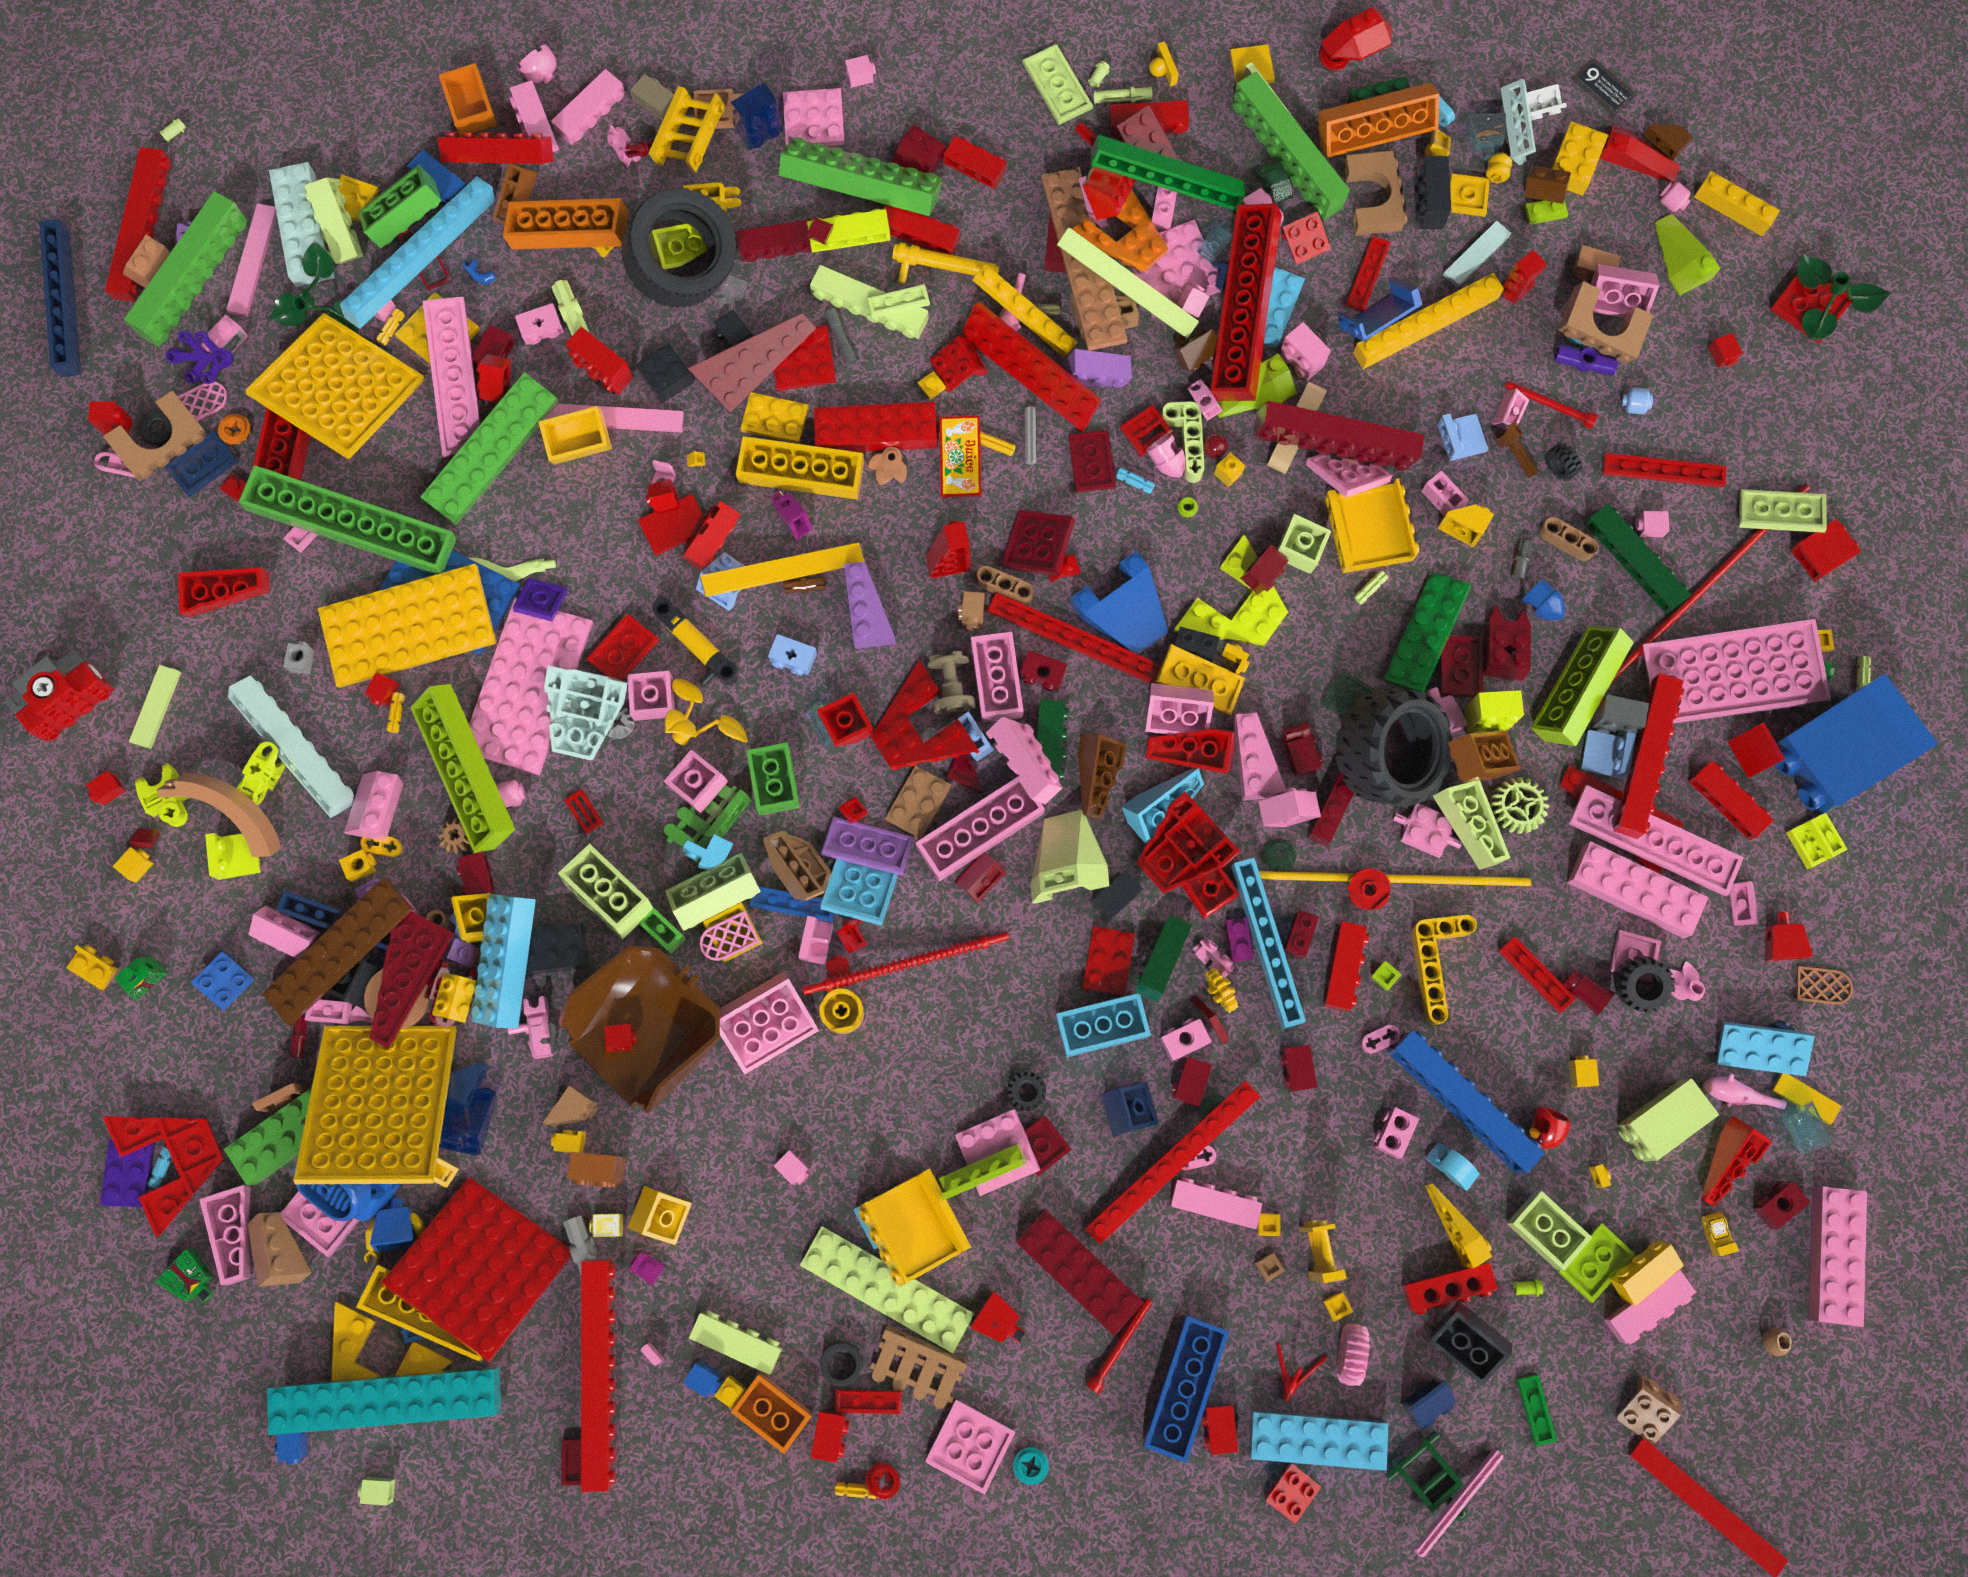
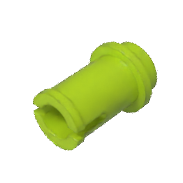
M1536 1278L1533 1281H1514L1513 1283L1515 1296L1535 1294L1538 1297L1539 1294H1543L1542 1281H1538Z

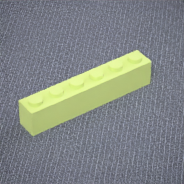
M822 265L819 266L810 284L811 294L819 300L826 299L838 308H841V306L847 308L854 315L861 314L866 316L869 321L873 323L880 322L886 328L901 331L909 338L915 337L919 339L929 319L928 310L921 307L872 319L867 298L885 294V292Z

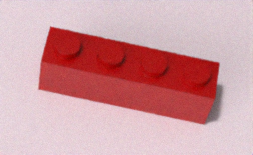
M1187 100L1110 105L1109 107L1110 129L1149 105L1164 133L1174 132L1175 134H1181L1188 131L1189 112Z
M890 205L885 206L890 236L927 250L950 255L954 254L960 240V229L955 225L944 224L934 217L928 218L919 213Z
M1708 762L1688 781L1749 841L1757 838L1774 821L1770 817V813L1765 808L1760 807L1751 794L1744 792L1739 787V783L1734 778L1729 777L1718 763Z
M1344 921L1338 924L1323 1001L1324 1007L1346 1012L1350 1011L1352 1007L1355 1008L1357 1002V995H1354L1355 988L1359 987L1361 981V974H1358L1359 967L1363 966L1365 954L1362 953L1363 946L1367 945L1369 933H1366V926Z

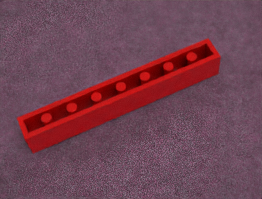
M139 148L105 291L112 299L136 302L137 296L141 293V285L125 276L123 271L145 235L154 239L153 229L155 223L158 222V208L163 201V188L167 185V171L171 168L170 158L161 149Z
M1659 673L1652 679L1646 702L1649 703L1646 725L1638 733L1630 773L1627 775L1613 832L1639 839L1649 831L1650 822L1648 820L1655 809L1653 800L1660 789L1658 780L1665 769V764H1663L1664 757L1668 755L1670 750L1668 741L1675 730V726L1672 725L1674 719L1679 714L1680 708L1677 706L1684 694V688H1682L1684 680Z

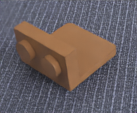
M1642 1375L1637 1380V1393L1617 1414V1419L1636 1434L1645 1438L1649 1443L1655 1444L1681 1416V1402L1675 1394L1665 1391L1656 1381Z

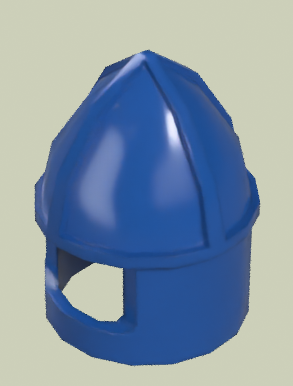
M1544 578L1521 600L1524 604L1530 602L1537 609L1533 614L1541 619L1555 621L1564 618V599L1560 592L1554 589Z

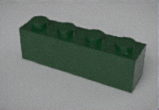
M1040 700L1037 741L1042 745V751L1050 760V766L1058 775L1060 783V781H1064V768H1061V760L1065 761L1066 748H1062V740L1067 738V728H1063L1064 720H1068V708H1065V701Z
M1171 915L1168 916L1166 922L1161 920L1157 929L1160 935L1158 938L1154 937L1149 949L1153 950L1151 956L1147 954L1142 963V966L1145 967L1144 972L1139 971L1134 983L1137 984L1135 993L1157 1003L1160 1001L1191 930V924Z

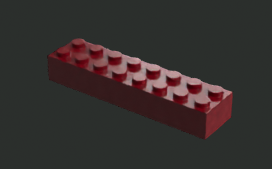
M1267 401L1256 413L1253 436L1259 437L1262 441H1278L1281 445H1297L1298 448L1303 450L1315 449L1322 454L1333 453L1337 454L1340 458L1352 457L1356 458L1359 462L1371 461L1375 462L1378 466L1389 465L1394 466L1397 470H1406L1422 457L1425 434Z

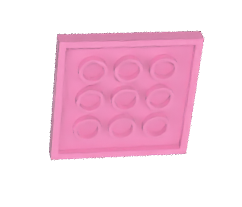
M1195 220L1159 233L1169 249L1166 255L1144 272L1129 266L1135 276L1176 305L1186 285L1193 287L1196 284L1204 288V293L1208 296L1221 292L1215 287L1219 271L1212 267L1214 260Z

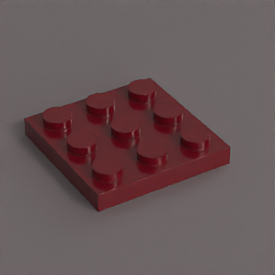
M1019 510L1001 566L1005 569L1058 576L1075 523L1074 517Z

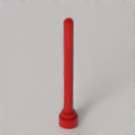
M1508 381L1505 383L1506 389H1518L1527 398L1580 420L1586 428L1592 429L1598 417V414L1594 412L1583 413Z
M1147 1298L1143 1301L1144 1303L1130 1321L1097 1374H1093L1085 1382L1084 1385L1098 1395L1104 1388L1102 1385L1107 1373L1152 1306L1151 1299Z

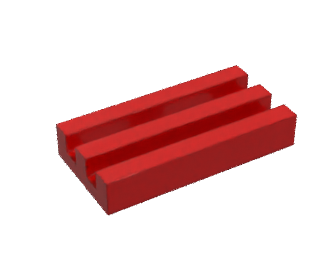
M582 789L564 799L586 835L604 824ZM579 795H581L597 822L594 823L579 801ZM573 799L590 824L589 827H586L570 801Z

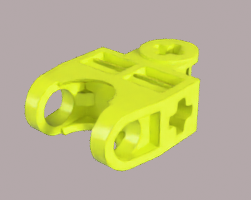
M263 742L256 748L242 771L245 777L237 787L257 806L265 798L268 789L273 790L286 767L282 761L279 764H275L278 748L272 742ZM271 746L273 750L264 757L262 754L263 749Z
M169 763L162 765V779L159 784L149 786L148 782L141 776L135 780L136 791L147 814L153 817L159 814L162 821L169 823L171 826L180 827L188 819V813L183 801L189 798L159 797L157 789L163 786L165 781L180 777L177 771Z

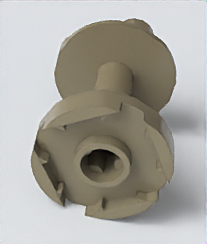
M954 651L949 653V656L943 657L941 655L930 656L928 667L931 669H943L945 684L941 686L943 698L933 703L934 713L941 715L942 711H946L947 715L970 711L969 706L974 709V697L963 695L962 683L957 682L955 669L968 663L969 658L962 656L961 651Z

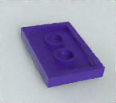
M109 1139L100 1205L142 1207L138 1197L149 1193L147 1184L151 1177L155 1142L124 1157H120L113 1140Z

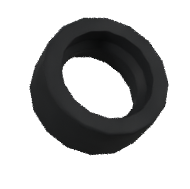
M836 1342L830 1345L823 1352L820 1360V1370L823 1377L829 1383L836 1386H845L852 1383L860 1375L863 1367L860 1351L848 1342ZM838 1350L848 1351L854 1358V1369L845 1377L835 1376L829 1369L828 1361L830 1356Z

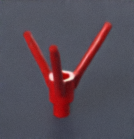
M1277 1343V1354L1282 1373V1383L1284 1384L1282 1388L1284 1392L1281 1399L1290 1402L1291 1396L1295 1394L1296 1389L1322 1365L1328 1357L1324 1355L1300 1378L1299 1376L1303 1370L1302 1367L1297 1369L1293 1377L1287 1376L1280 1343Z

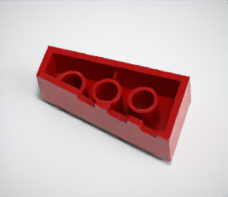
M951 521L941 529L926 555L930 579L970 571V545L965 521Z

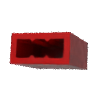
M1837 519L1827 525L1825 533L1815 532L1790 550L1814 582H1817L1862 552L1858 543L1847 533L1846 527Z

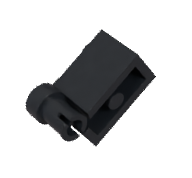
M734 309L714 321L716 328L714 333L720 341L724 340L727 344L725 346L726 349L754 336Z

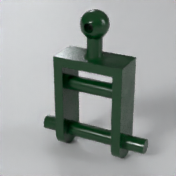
M1435 1430L1426 1438L1420 1434L1417 1437L1420 1443L1399 1462L1393 1458L1390 1461L1393 1467L1384 1474L1390 1482L1400 1475L1432 1513L1444 1502L1448 1506L1453 1499L1452 1495L1464 1485L1432 1446L1440 1438ZM1427 1450L1441 1468L1422 1486L1418 1487L1404 1469ZM1448 1475L1452 1481L1429 1500L1426 1494ZM1466 1507L1461 1510L1454 1520L1463 1521L1466 1519Z

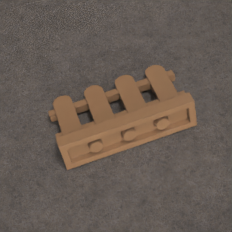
M887 1325L882 1336L886 1341H881L879 1344L882 1351L877 1363L872 1362L870 1366L874 1370L872 1373L873 1380L882 1382L887 1375L894 1378L893 1388L895 1390H904L906 1384L915 1387L913 1396L917 1400L924 1399L927 1393L934 1395L933 1403L938 1409L944 1408L947 1402L952 1403L954 1396L950 1394L956 1380L961 1381L963 1375H960L959 1372H965L969 1359ZM898 1345L906 1348V1351L898 1348ZM895 1354L903 1357L897 1372L889 1369ZM918 1354H921L927 1358L923 1359L919 1357ZM915 1363L923 1366L918 1380L910 1378ZM939 1363H942V1364L946 1365L947 1368H944V1367H942V1366H940V1365H938V1364H939ZM935 1372L943 1374L938 1389L930 1386Z

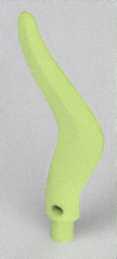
M469 558L515 582L532 573L542 572L548 568H556L555 560H544V558L527 561L509 568L498 566L480 558Z

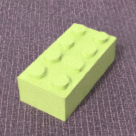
M739 853L725 860L720 866L707 869L665 890L672 911L684 931L695 927L698 923L717 915L727 908L735 906L745 899L754 897L760 892V889L743 854Z

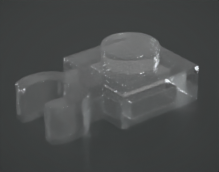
M729 275L721 291L725 297L719 301L720 309H723L725 304H730L729 312L735 309L734 301L741 302L748 283Z

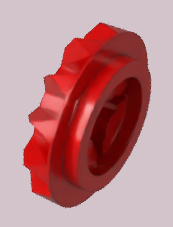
M1323 47L1320 51L1319 60H1321L1322 66L1328 68V71L1333 69L1337 72L1349 64L1350 60L1338 58L1335 62Z
M875 1464L865 1475V1486H867L869 1494L876 1497V1500L884 1499L886 1501L894 1497L900 1488V1477L897 1471L888 1464ZM883 1475H885L884 1483H886L887 1485H884L883 1488L880 1489V1482H878L877 1480H880V1478Z

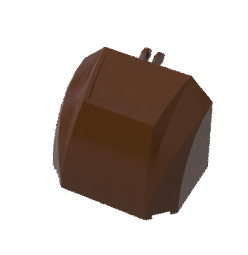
M628 946L567 995L558 1023L560 1027L566 1028L570 1036L568 1040L569 1045L629 1106L633 1108L636 1105L641 1106L644 1112L649 1113L697 1067L716 1044L720 1037V1008L696 985L700 979L698 974L693 975L691 978L687 976L691 970L689 965H686L681 970L660 948ZM631 1024V1031H636V1043H632V1050L606 1053L604 1026Z

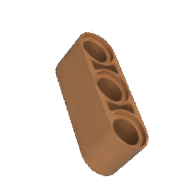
M1556 517L1548 518L1539 530L1542 539L1581 561L1590 560L1599 548L1595 539ZM1547 526L1552 527L1554 532L1549 531ZM1565 536L1570 537L1572 542H1568ZM1583 547H1587L1590 553L1585 552Z
M982 566L977 571V584L982 589L994 594L997 592L1024 605L1032 600L1033 588L1028 582L990 566ZM989 575L991 576V579L988 581H983L981 579V576ZM1006 582L1010 587L1003 589L999 585ZM1021 590H1026L1029 594L1025 597H1022L1018 594V592Z

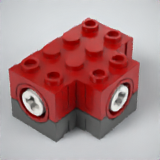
M72 649L56 662L46 656L12 682L13 686L17 689L16 694L4 702L28 733L48 742L56 739L66 727L73 726L83 714L91 712L97 703L108 699L111 695L110 693L115 689L89 658Z

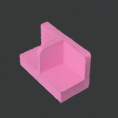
M807 916L798 957L800 960L823 965L826 963L834 926L833 923Z

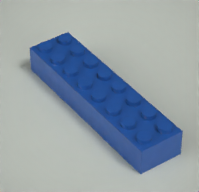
M1412 1030L1405 1033L1387 1053L1516 1174L1528 1173L1545 1154L1540 1150L1542 1148L1541 1145L1534 1139L1526 1137L1524 1135L1525 1131L1520 1125L1510 1122L1507 1119L1509 1117L1508 1114L1501 1108H1495L1491 1104V1098L1483 1092L1479 1093L1474 1088L1476 1086L1474 1082L1468 1077L1463 1078L1458 1073L1459 1069L1452 1062L1447 1063L1442 1058L1443 1054L1436 1047L1433 1046L1431 1048L1425 1042L1427 1039L1420 1032Z

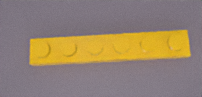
M987 264L973 278V281L1063 358L1076 345L1077 341Z

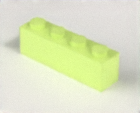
M707 1310L706 1313L701 1312L689 1339L769 1375L773 1372L783 1349L778 1346L780 1342L767 1337V1340L758 1337L760 1333L749 1328L744 1331L738 1328L739 1324L727 1319L724 1322L718 1319L719 1315L712 1311Z

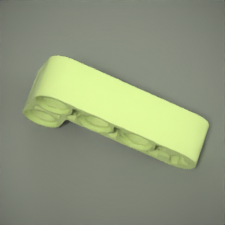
M1195 402L1167 403L1163 407L1162 417L1170 427H1182L1185 478L1192 483L1201 480L1204 472L1201 410ZM1171 412L1175 414V417H1169L1166 414ZM1193 412L1195 416L1191 417L1188 416L1186 413ZM1188 431H1194L1196 435L1192 436L1188 434ZM1189 450H1196L1198 454L1193 455L1189 453ZM1194 463H1196V464H1195V471H1196L1197 473H1194V471L1192 470V466H1193Z

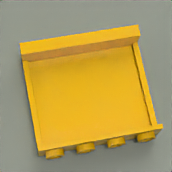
M1399 478L1393 484L1381 485L1348 497L1336 493V490L1327 491L1325 502L1342 573L1414 561L1418 555L1419 546L1417 541L1414 542L1413 538L1414 526L1412 522L1410 523L1408 517L1410 514L1409 505L1405 504V489L1400 484Z
M930 1169L858 1207L859 1216L862 1222L866 1223L869 1228L870 1238L877 1244L880 1250V1257L884 1263H887L891 1279L898 1287L907 1284L971 1248L947 1200H943L941 1196L943 1192Z

